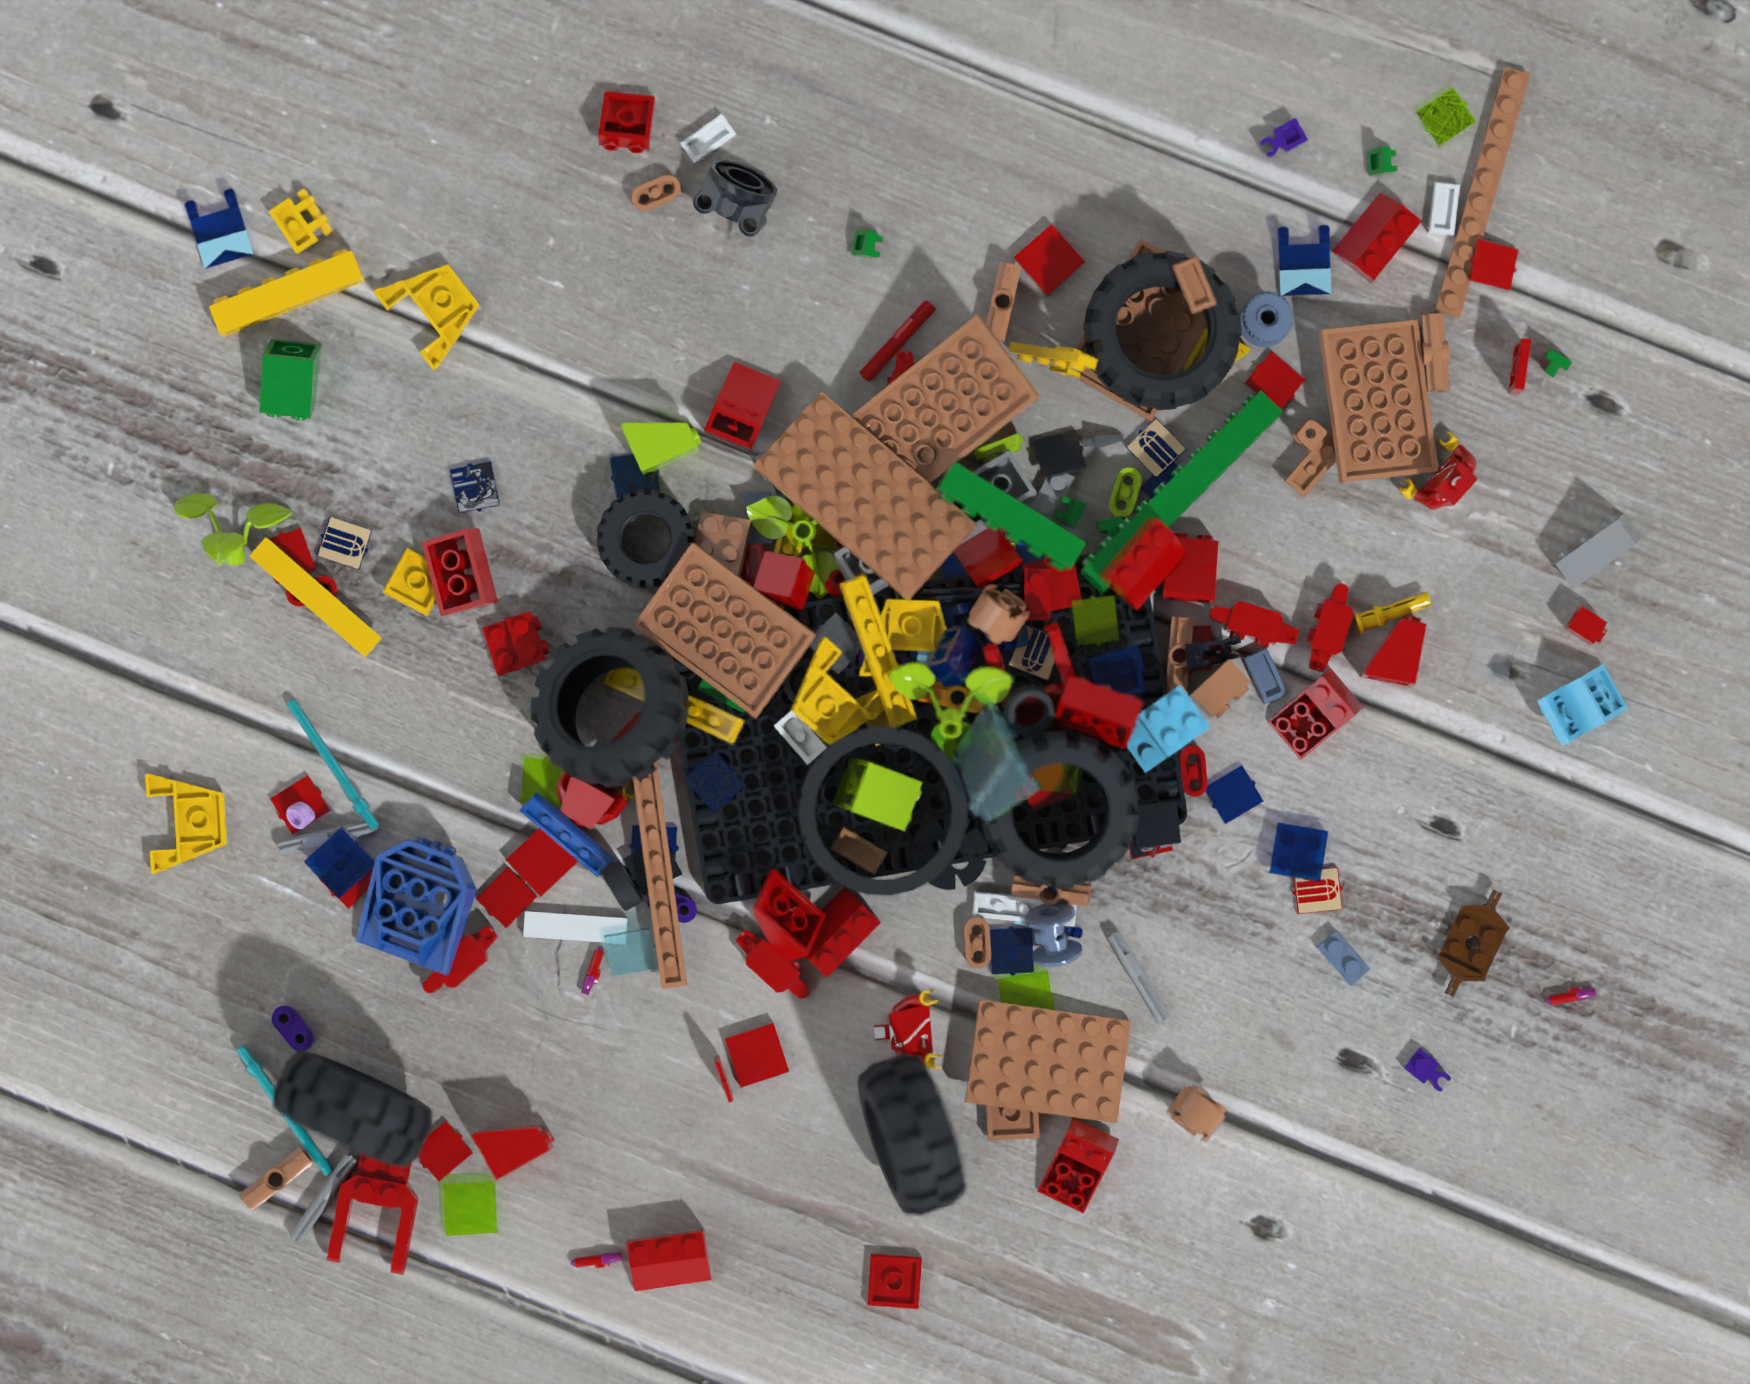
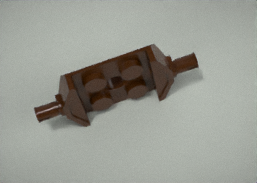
M1492 889L1487 904L1484 903L1483 906H1461L1437 957V960L1450 974L1449 978H1451L1444 992L1445 994L1455 997L1456 991L1463 981L1486 980V975L1504 936L1510 929L1495 908L1502 893ZM1469 936H1475L1479 940V947L1474 951L1466 948L1465 941Z

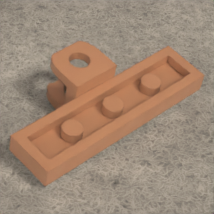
M1313 420L1303 421L1293 433L1295 441L1308 453L1284 480L1303 498L1336 462L1332 426L1325 430L1319 423ZM1307 429L1311 431L1309 438L1306 436Z

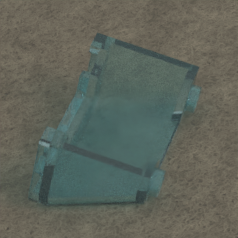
M993 701L981 709L954 749L955 756L952 757L953 762L961 771L971 798V802H969L970 808L976 816L981 815L986 822L1039 789L1036 780L1032 779L1025 771L1028 769L1027 765L1020 758L1013 739L1019 736L1018 733L1009 725L1005 715Z

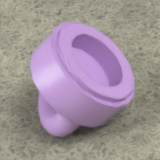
M304 802L294 803L286 811L288 821L297 829L305 828L315 819L314 811Z

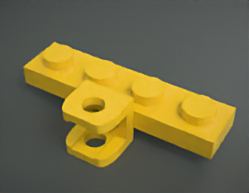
M1010 342L1008 352L1017 355L1016 360L1029 364L1034 360V363L1043 366H1049L1050 362V371L1078 379L1081 373L1077 371L1083 372L1084 368L1095 370L1098 361L1082 351L1063 346H1056L1054 349Z

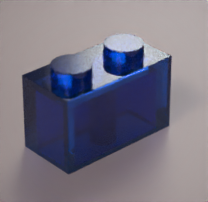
M964 625L946 629L933 652L927 668L944 687L960 685L966 681L982 645Z

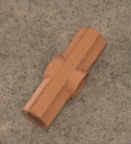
M1007 262L999 263L986 320L987 326L999 342H1005L1021 272V266ZM999 296H1005L1009 300V305L1006 308H999L995 304V299Z
M1444 314L1422 315L1421 331L1423 343H1421L1425 365L1427 391L1431 393L1449 391L1448 364L1450 353L1449 344L1445 338Z
M1171 616L1165 682L1167 693L1181 685L1187 694L1189 678L1187 659L1181 663H1176L1172 658V654L1178 648L1185 650V644L1192 643L1194 618Z
M1014 874L1012 896L1041 900L1047 905L1062 902L1078 906H1089L1092 891L1091 883L1084 882L1074 885V888L1056 889L1057 893H1050L1046 889L1047 886L1039 885L1038 887L1021 880L1017 874Z
M300 1146L239 1193V1196L253 1212L311 1167L314 1162ZM273 1172H278L282 1175L283 1182L280 1186H275L271 1183L270 1176Z

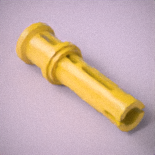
M1425 591L1383 607L1375 605L1371 610L1360 614L1355 612L1353 614V621L1359 635L1364 633V630L1376 626L1384 627L1386 622L1429 608L1431 607V601L1428 593Z

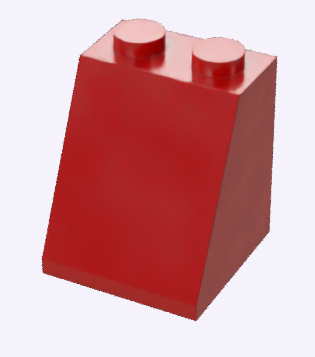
M1173 532L1185 549L1186 554L1162 581L1161 599L1212 604L1216 596L1218 541H1214L1213 536L1198 535L1197 539L1187 538L1186 533Z
M1408 615L1396 621L1361 671L1360 677L1409 687L1416 685L1427 624L1421 623V618Z
M542 1125L479 1130L471 1135L496 1181L554 1148L552 1143L555 1141L549 1128L544 1129Z

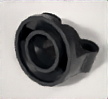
M716 160L710 166L702 189L694 196L693 206L699 213L708 214L715 211L720 216L739 223L740 232L745 236L753 237L766 225V214L777 194V188L765 175L748 166L729 160ZM702 195L710 197L712 204H706L703 201ZM748 218H753L757 222V227H752L748 223Z

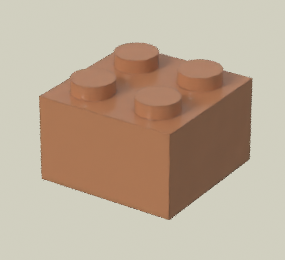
M1228 659L1189 697L1209 719L1213 716L1220 718L1230 708L1227 703L1233 698L1236 701L1239 700L1249 690L1246 685L1251 681Z

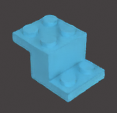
M1604 664L1559 687L1537 701L1542 714L1547 718L1553 729L1554 736L1562 746L1628 709Z
M1179 685L1138 715L1127 749L1144 773H1146L1209 729L1210 726L1181 685Z

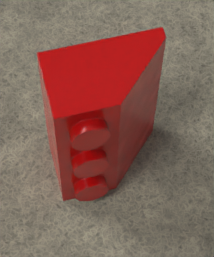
M1379 193L1332 250V253L1371 284L1420 225L1422 220L1402 204Z
M1148 518L1099 577L1137 611L1186 554V551L1177 536L1158 518Z
M467 528L422 542L441 616L498 603L479 528Z
M1069 676L1052 724L1082 732V734L1092 738H1097L1098 740L1126 749L1143 701L1130 694L1123 695L1114 692L1107 686H1097L1088 683L1084 678Z
M845 887L821 910L826 914L825 920L809 955L805 956L826 978L881 923Z
M704 1229L638 1238L626 1242L635 1291L712 1280Z

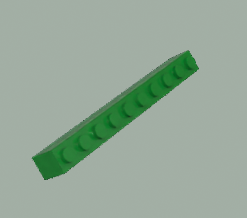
M1262 391L1256 396L1251 393L1242 402L1244 408L1239 413L1233 411L1224 420L1227 425L1221 431L1216 428L1206 438L1209 443L1203 449L1198 446L1188 456L1191 460L1185 466L1180 464L1170 474L1173 478L1167 484L1163 481L1153 491L1155 496L1149 502L1145 499L1135 509L1137 514L1132 519L1127 517L1117 527L1120 531L1114 537L1111 535L1106 537L1099 545L1102 549L1096 555L1093 553L1089 554L1081 563L1084 567L1080 573L1101 594L1110 586L1099 575L1148 518H1158L1169 528L1281 416L1283 411Z

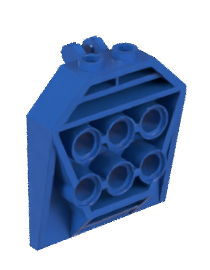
M418 837L417 840H406L377 855L356 942L444 975H449L477 891L463 857L456 855V848L444 846L439 841L433 842ZM400 875L402 883L398 888L395 882L397 876ZM421 883L424 886L422 896L418 893V887ZM443 892L447 895V901L444 905L441 902ZM390 904V906L392 907V914L388 917L386 914V908ZM411 913H413L415 917V921L412 925H410L408 921L409 915ZM435 921L437 924V931L433 934V932L431 931V925Z

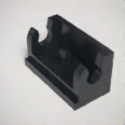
M1220 636L1185 644L1188 670L1223 663L1228 659L1239 658L1241 654L1233 653L1231 645L1241 643V637Z

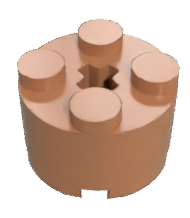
M987 585L971 609L968 622L972 626L988 634L987 637L994 643L1000 644L1002 640L1012 641L1030 614L1029 611H1025L1027 605L1011 591L1004 589L1003 592L996 590L998 586Z
M1184 1086L1168 1107L1166 1113L1167 1115L1174 1114L1171 1119L1193 1136L1198 1132L1203 1135L1200 1140L1208 1142L1226 1118L1224 1115L1226 1109L1218 1102L1213 1101L1212 1103L1204 1098L1206 1093L1197 1086Z

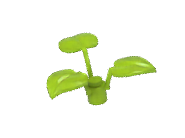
M206 493L190 494L173 504L174 512L185 519L198 518L205 513L209 514L217 533L205 536L201 541L204 552L219 565L224 561L228 565H239L245 561L244 546L248 545L247 537L252 525L258 529L267 528L293 515L291 510L277 504L264 503L256 505L246 513L248 521L245 524L242 536L234 532L222 533L215 514L211 510L217 505V500L212 495Z
M769 496L746 507L748 517L756 530L763 536L770 539L783 538L787 533V526L793 529V535L797 540L805 541V545L808 546L812 555H805L801 559L815 573L809 591L817 598H823L829 593L825 587V579L832 571L838 570V567L831 553L821 552L817 554L810 541L816 535L815 526L818 523L814 520L812 522L807 520L798 521L796 524L789 522L793 515L792 507L785 498L780 496Z
M917 662L908 663L891 670L889 673L893 686L902 695L910 699L919 700L925 697L927 691L930 693L937 710V717L941 719V723L932 729L931 741L942 750L953 764L965 755L974 740L973 728L970 724L962 722L971 698L975 695L976 699L981 703L996 704L1006 697L1012 683L1011 676L1000 669L991 667L976 669L966 678V686L972 691L968 693L961 710L948 708L943 712L934 689L930 687L935 681V675L927 665Z

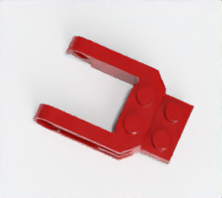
M1057 622L1045 626V630L1048 633L1052 652L1063 683H1054L1042 687L1053 700L1055 715L1069 676L1076 677ZM991 643L983 646L988 666L1006 672L997 644ZM1011 685L1008 694L1001 700L1003 709L1008 695L1013 691ZM1030 696L1022 699L1015 708L1016 719L1020 723L1029 725L1037 722L1044 714V704L1037 697ZM1052 724L1047 731H1059L1063 727Z
M360 1154L357 1174L340 1185L327 1261L341 1262L342 1245L344 1240H346L353 1199L366 1204L393 1209L401 1208L390 1273L404 1275L419 1200L414 1190L408 1184L412 1162L407 1167H399Z

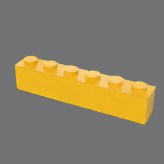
M346 248L334 252L332 254L333 257L325 261L323 258L315 259L308 263L309 267L302 270L299 267L290 269L285 272L284 277L279 279L270 277L261 281L262 285L252 289L251 286L238 290V295L228 298L226 295L213 300L214 304L210 305L209 309L220 336L224 338L365 282L355 253L352 250L347 251Z

